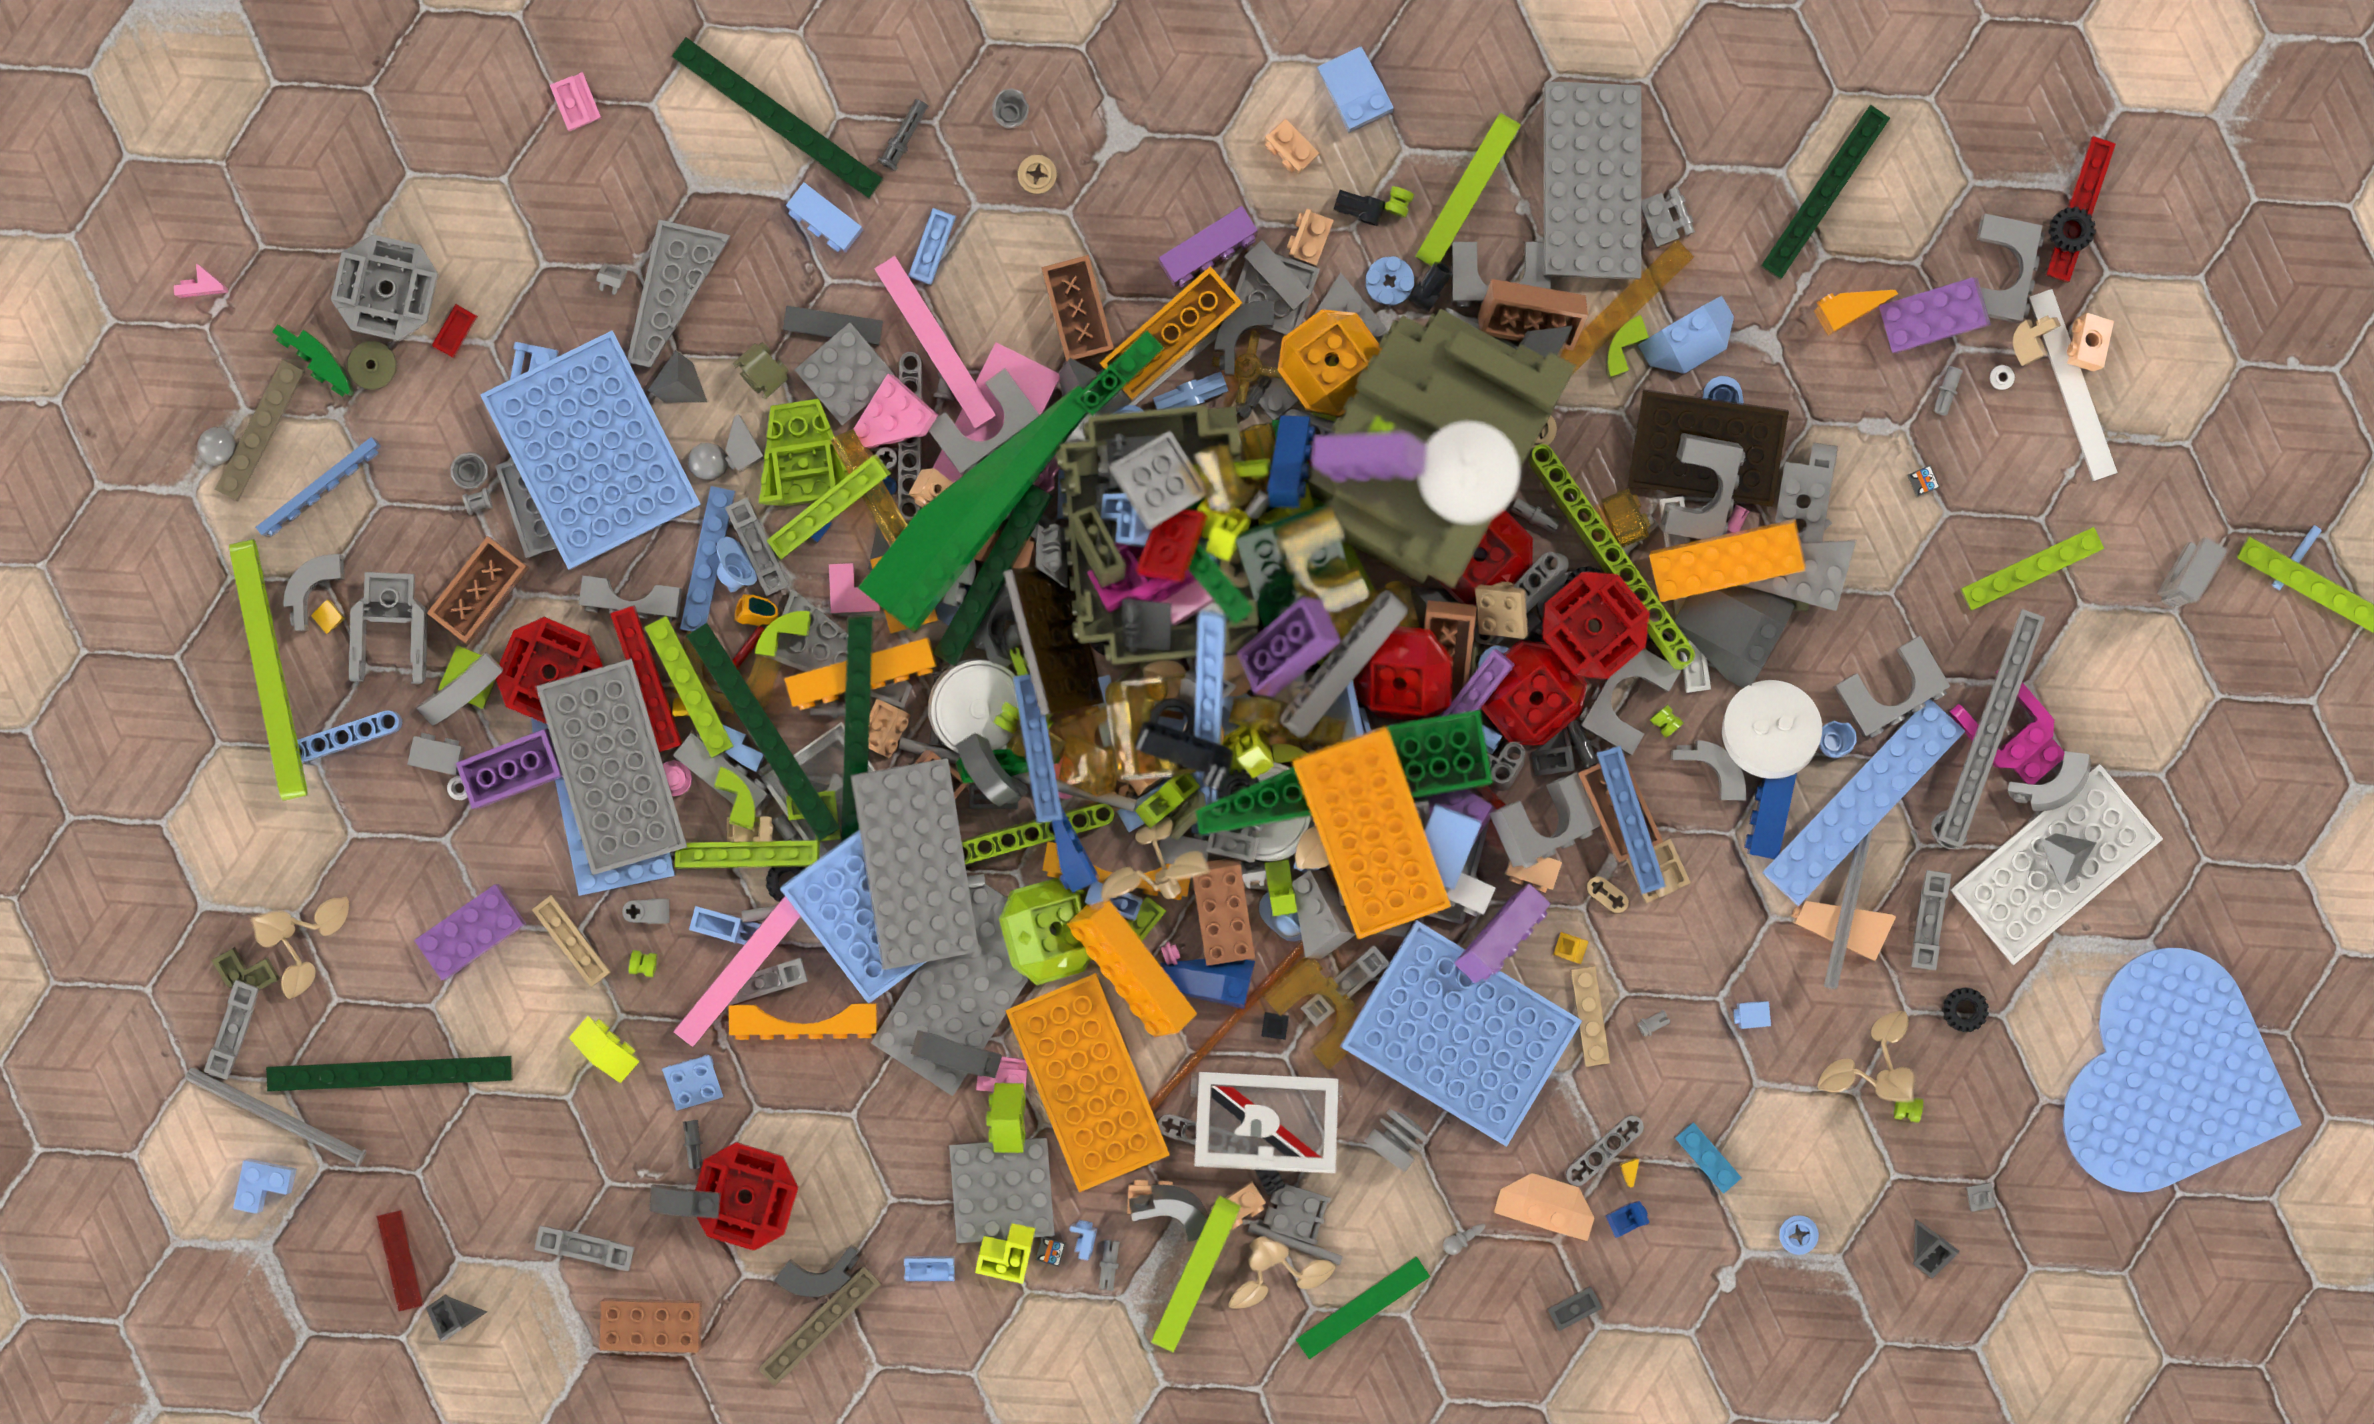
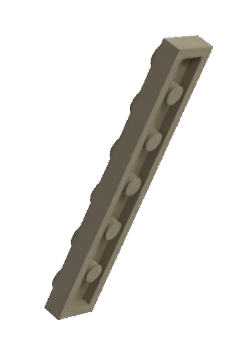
M284 360L281 361L215 488L216 491L239 501L305 371Z
M866 1266L861 1268L772 1354L758 1370L776 1386L853 1312L881 1282Z

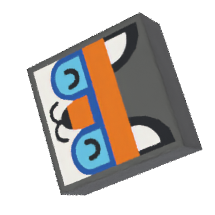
M1931 465L1907 475L1916 497L1940 488Z
M1042 1237L1036 1261L1059 1267L1066 1242Z

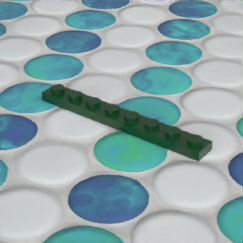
M1871 104L1869 105L1760 267L1780 280L1783 278L1890 120L1889 116Z
M1034 484L1023 495L936 647L934 655L953 666L958 664L1006 580L1004 572L1011 570L1053 495Z

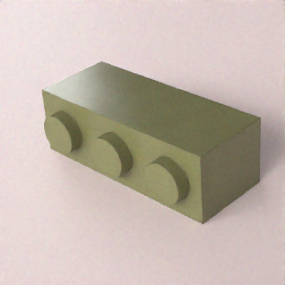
M1094 505L1071 514L1070 528L1101 587L1103 588L1123 580L1125 564Z

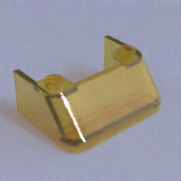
M1186 674L1112 682L1106 687L1105 698L1115 774L1119 779L1136 780L1171 777L1197 772L1190 768L1178 769L1177 764L1143 753L1134 746L1142 723L1149 720L1150 712L1155 706L1154 702L1162 701L1167 697V681L1186 679Z

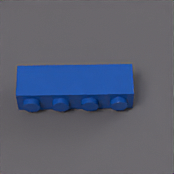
M1280 416L1268 486L1270 507L1300 508L1301 498L1306 496L1304 479L1309 477V464H1307V460L1312 459V445H1310V441L1315 439V427L1311 426L1310 416Z
M1797 773L1784 778H1763L1762 785L1757 786L1754 800L1758 801L1756 810H1752L1749 824L1753 825L1751 834L1746 835L1744 848L1748 849L1747 854L1773 860L1780 854Z

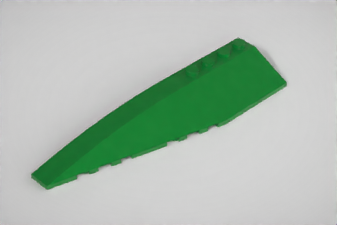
M1079 385L921 508L858 589L916 633L1056 455V450H1060V444H1064L1086 417L1088 412L1075 399L1084 389Z
M1480 710L1386 726L1412 799L1492 785ZM1295 767L1195 810L1200 835L1312 817Z

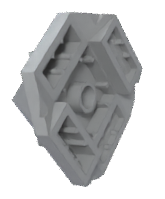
M371 235L356 245L342 251L331 301L352 331L402 341L428 322L439 274L421 245ZM388 282L392 283V292L384 295L382 293V286Z

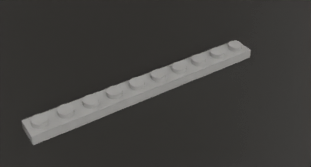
M2024 609L2020 610L1937 838L1939 841L1962 848L2046 617Z

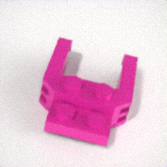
M1115 542L1114 545L1125 564L1124 579L1102 588L1093 570L1087 572L1108 612L1122 606L1123 599L1162 602L1197 581L1188 569L1183 582L1160 578L1148 581L1145 576L1139 575L1136 571L1138 566L1136 558L1142 555L1145 547H1133Z
M2022 682L2016 699L2034 721L2028 723L2002 745L2001 750L1997 749L1992 765L1995 768L2013 769L2025 784L2034 785L2064 759L2065 752L2052 738L2055 719ZM1957 704L1949 711V714L1965 730L1966 735L1973 742L1978 724L1960 704Z

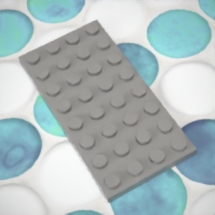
M1552 81L1544 83L1543 276L1638 280L1641 278V85Z
M632 659L536 686L592 875L686 848L687 845Z
M948 758L851 775L882 969L887 970L979 952Z
M987 884L986 886L975 887L969 890L979 952L928 961L920 966L871 1042L952 1096L968 1073L911 1054L917 1030L937 1034L964 1045L984 1049L1005 1017V1010L1010 1009L1029 978L1012 967L999 922L1000 915L1008 899ZM1050 926L1052 935L1056 934V929Z

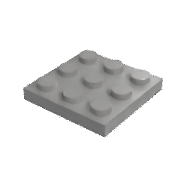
M1276 254L1312 293L1320 269ZM1247 260L1235 290V295L1243 302V305L1254 301L1274 300V327L1265 329L1287 335L1302 324L1311 297L1310 295L1293 311Z
M851 322L795 369L841 425H844L870 403L887 374L898 378Z
M1171 431L1108 467L1148 530L1209 494V491Z

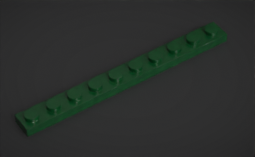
M687 37L684 38L672 55L673 59L868 199L872 197L882 183V177Z
M848 615L841 842L859 830L851 775L868 772L873 616Z
M708 623L686 635L818 840L822 841L839 830L838 823Z
M512 1056L269 1066L266 1067L267 1091L511 1081L513 1080Z

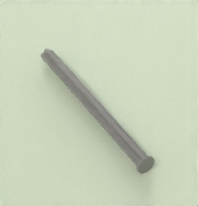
M1872 830L1854 848L1824 986L1828 989H1837Z
M190 1068L186 1074V1080L355 1163L357 1168L361 1165L367 1150L361 1151L195 1068Z

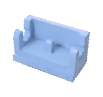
M906 1256L904 1258L905 1281H955V1256Z

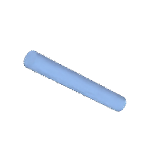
M2313 525L2291 559L2300 563L2322 530ZM2275 580L2272 584L2279 591L2284 583Z

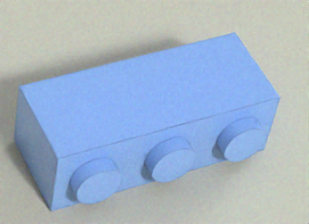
M806 183L800 186L786 204L790 210L788 214L797 222L804 220L809 224L807 229L817 237L822 234L828 239L827 244L837 252L841 249L846 253L863 231L862 226Z

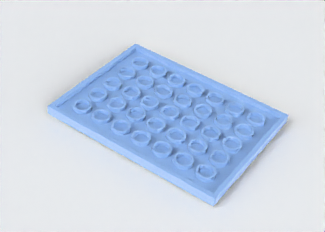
M613 330L480 394L568 570L701 505Z
M1415 920L1340 1047L1507 1147L1582 1020L1500 970L1495 975L1492 974L1486 981L1482 978L1474 983L1454 964L1465 949Z

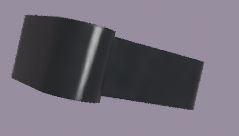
M1144 721L1134 743L1136 749L1143 753L1202 772L1203 783L1212 789L1223 788L1233 759L1232 750L1226 746L1152 721Z

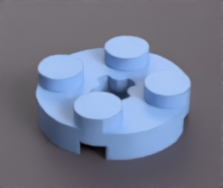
M1395 256L1376 260L1370 266L1366 275V290L1369 296L1375 302L1383 305L1395 306L1401 304L1410 296L1414 287V275L1410 266ZM1386 275L1396 278L1394 287L1391 288L1390 285L1385 286L1383 284L1386 280Z

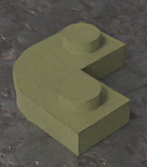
M235 947L212 959L221 978L229 988H233L235 980H239L256 986L260 990L280 979L268 957L247 968Z

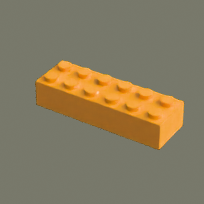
M1210 266L1102 360L1100 366L1105 370L1146 330L1159 341L1164 349L1122 389L1123 393L1133 402L1215 331L1229 315L1243 305V302Z
M1796 519L1657 549L1649 554L1660 602L1805 571L1806 569Z
M930 638L920 639L872 653L871 690L886 686L885 681L893 679L894 683L909 680V674L916 672L918 676L933 673L932 668L937 667ZM847 661L784 678L792 707L799 706V710L815 707V701L822 700L823 703L839 700L838 695L846 693Z
M1110 900L1086 905L1067 923L1074 938L1083 944L1087 955L1100 966L1102 974L1114 984L1116 992L1130 1005V1010L1141 1019L1149 1034L1159 1037L1179 1033L1197 1015L1193 1007Z

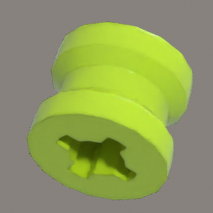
M1377 415L1367 434L1391 433L1395 424L1392 422L1387 423L1382 420L1381 416Z

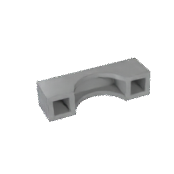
M582 575L579 605L585 606L584 611L599 613V608L609 609V614L635 605L639 618L647 619L648 614L658 615L657 620L667 616L669 621L672 622V617H679L682 589L655 585L645 598L638 601H625L613 591L609 579Z

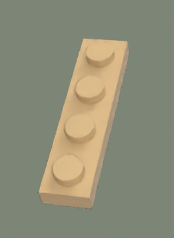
M550 895L532 909L590 987H593L611 973L553 895Z
M1596 967L1571 969L1577 1017L1582 1020L1579 1030L1585 1067L1608 1064L1610 1060Z

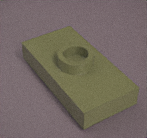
M1197 790L1170 817L1173 822V830L1170 837L1178 840L1192 825L1196 824L1195 810L1206 806L1205 793Z

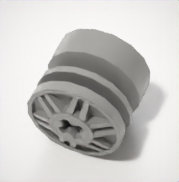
M1389 1108L1386 1113L1394 1121L1389 1123L1384 1118H1381L1380 1121L1387 1130L1383 1133L1374 1128L1365 1139V1142L1399 1169L1406 1172L1415 1160L1408 1152V1149L1411 1147L1421 1152L1423 1148L1414 1141L1418 1137L1427 1144L1430 1138L1424 1133L1422 1127L1405 1114Z

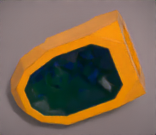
M743 594L737 603L734 620L741 624L769 625L778 618V608L766 598Z

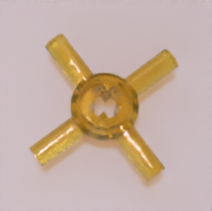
M1251 331L1247 352L1235 360V376L1240 380L1235 402L1239 404H1245L1249 383L1257 380L1260 375L1282 379L1277 372L1278 368L1263 366L1260 358L1256 356L1261 333ZM1213 357L1212 366L1220 367V357ZM1249 364H1251V365H1252V369H1247V372H1246V371L1244 370V367H1248Z

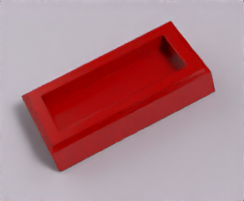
M455 304L431 346L454 358L478 316Z

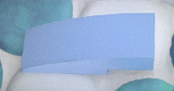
M723 724L734 745L733 748L725 752L742 765L758 772L765 758L763 753L744 745L748 735Z
M695 906L689 930L745 945L761 923L754 921L743 923L740 917Z

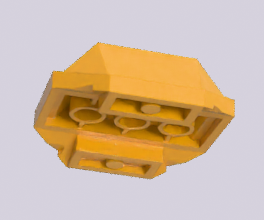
M1322 309L1282 338L1277 372L1306 411L1341 417L1347 412L1343 408L1349 397L1355 398L1358 392L1355 387L1359 376L1364 369L1369 370L1367 366L1372 356H1378L1382 348L1379 347L1378 341L1357 313ZM1330 355L1335 356L1338 359V364L1333 367L1328 366L1325 363V358Z

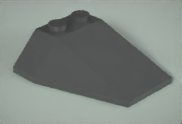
M1732 586L1688 596L1674 622L1725 679L1744 688L1748 685L1751 686L1760 673L1784 630L1795 605L1776 594Z

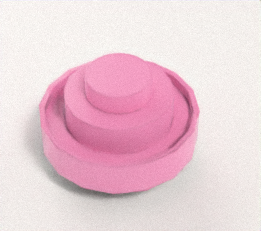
M673 760L664 763L663 767L672 796H679L687 792L693 779L691 770L680 761Z

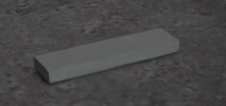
M786 306L783 331L832 338L851 322L869 344L880 345L883 321Z

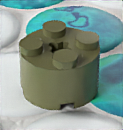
M761 342L759 345L754 343L733 365L735 369L740 366L743 370L740 373L741 377L756 393L764 392L763 398L767 399L788 380L786 375L789 370L780 360L776 362L770 356L771 350Z

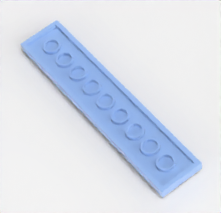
M1931 699L1925 702L1926 706L1915 712L1762 872L1797 906L1818 887L1965 733V730Z

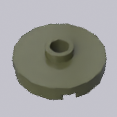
M366 341L357 345L351 351L347 369L351 379L357 385L365 389L377 390L387 386L395 376L397 361L394 353L386 345L378 341ZM375 361V367L369 369L368 362Z

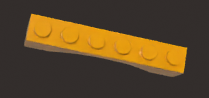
M1048 841L1042 870L1047 871V876L1060 878L1062 872L1057 845L1055 842ZM1093 865L1099 875L1098 882L1104 884L1107 877L1113 872ZM1160 867L1144 874L1155 882L1156 874L1163 869ZM1191 877L1177 879L1181 892L1171 899L1182 900V896L1187 897ZM1142 878L1137 888L1144 889L1143 894L1157 896L1158 891L1161 892L1160 889L1155 891L1153 886Z
M853 1003L843 1012L832 1018L805 1024L775 1018L764 1012L757 1005H729V1035H735V1040H748L750 1035H759L760 1039H774V1035H784V1039H799V1034H808V1039H823V1034H833L834 1039L848 1038V1034H857V1038H872V1033L878 1032V1003Z

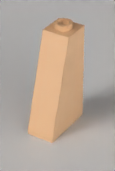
M1803 901L1799 906H1795L1791 915L1794 917L1792 923L1834 942L1841 906ZM1855 909L1846 948L1872 961H1876L1896 916Z

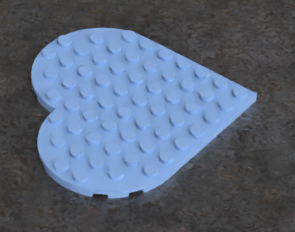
M2161 948L2148 951L2133 958L2118 970L2109 986H2107L2100 1004L2099 1032L2105 1052L2094 1057L2080 1070L2073 1083H2071L2064 1101L2063 1130L2072 1155L2088 1174L2101 1183L2118 1190L2128 1192L2154 1191L2176 1183L2302 1125L2237 983L2224 967L2210 957L2193 950Z

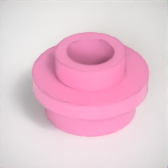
M1166 942V945L1161 947L1167 965H1177V959L1181 958L1176 944L1171 946L1170 942Z

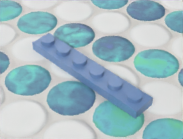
M370 437L255 528L263 536L270 535L271 537L282 529L281 524L287 520L293 521L301 514L300 510L304 506H312L321 498L319 495L326 489L331 491L340 484L338 480L345 474L347 476L352 475L359 469L358 464L363 460L369 461L379 453L377 449L381 445L375 438Z
M714 486L710 487L680 627L682 630L693 632L708 622L717 580V568L720 563L716 546L717 542L721 538L726 537L730 517L725 507L733 504L735 491Z
M1031 674L1015 676L1013 681L1037 823L1062 820L1046 717L1041 715L1040 708L1038 707Z
M1621 746L1596 753L1641 894L1666 887Z

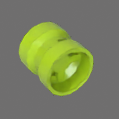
M1392 186L1389 193L1391 197L1385 203L1384 210L1393 215L1406 218L1409 212L1407 207L1413 201L1415 194L1400 187Z
M1005 701L1001 707L1003 712L995 717L993 723L1014 735L1017 730L1018 720L1020 721L1018 708Z
M1668 704L1650 719L1654 726H1658L1661 729V734L1665 738L1670 736L1684 723L1680 717H1675L1673 709Z
M633 950L629 963V974L637 975L638 973H643L646 977L653 978L658 954H642L641 951Z
M1914 1098L1913 1101H1896L1894 1118L1902 1120L1906 1117L1911 1122L1919 1123L1923 1111V1099Z

